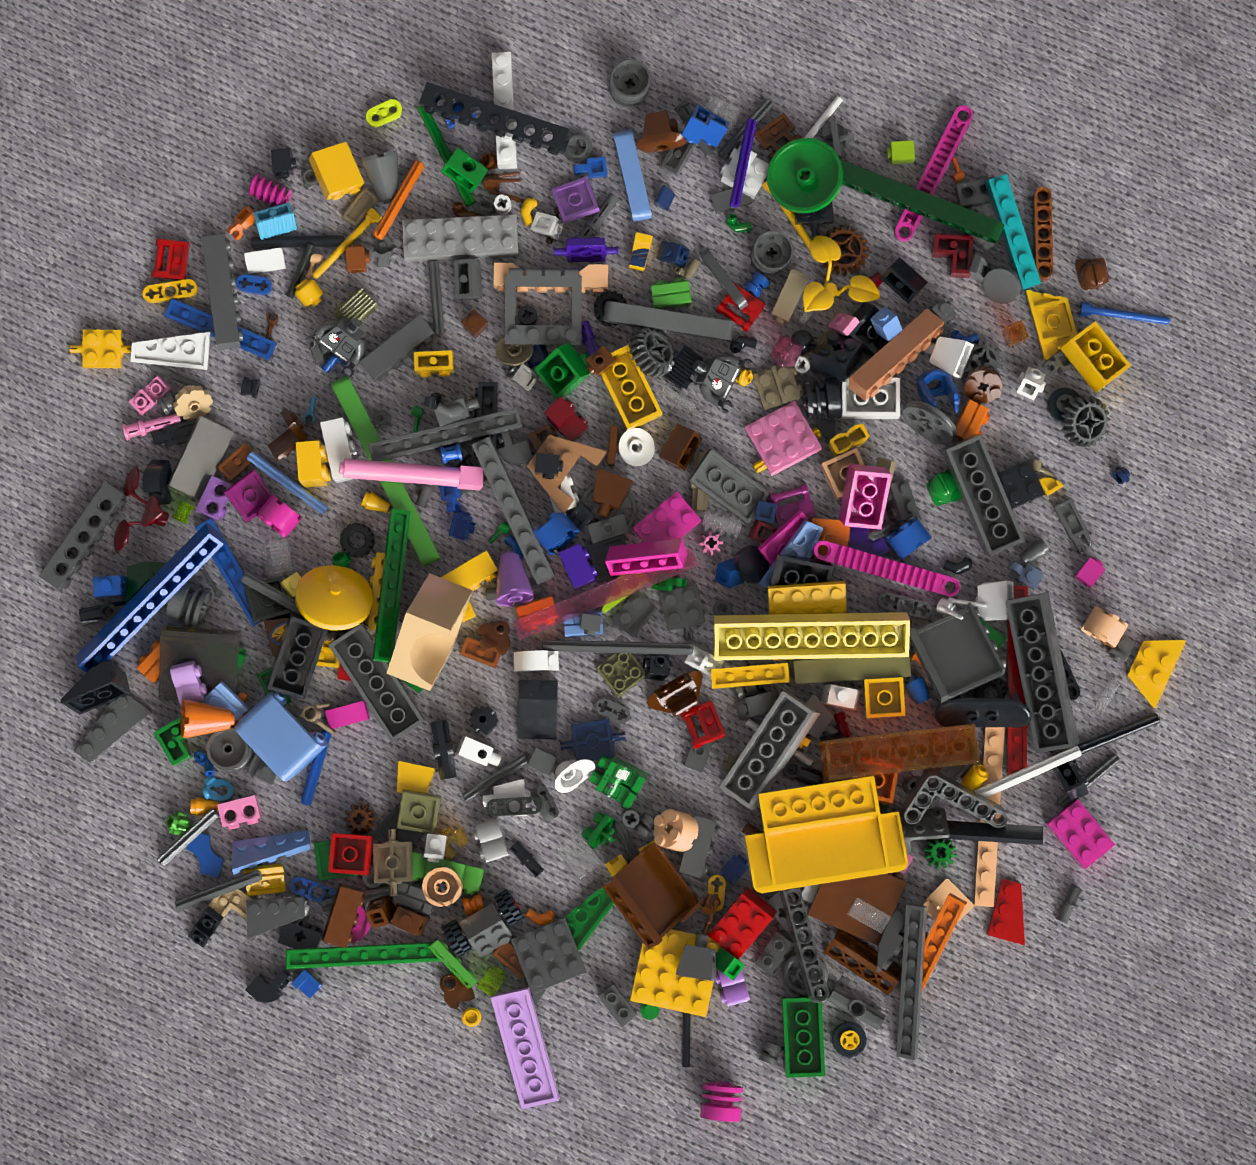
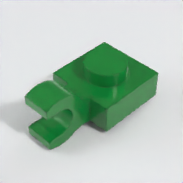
M654 571L651 589L672 591V586L686 587L687 580L674 578V572Z

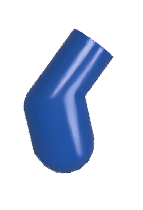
M958 330L951 333L952 339L965 340L971 344L979 341L976 333L967 337Z
M334 354L327 359L321 368L326 373H329L335 364L340 362L342 365H346L347 363Z

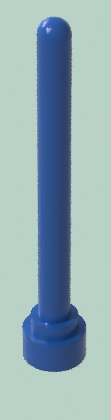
M1081 301L1079 306L1081 308L1079 316L1082 317L1095 314L1159 324L1170 323L1169 317L1093 307V304Z

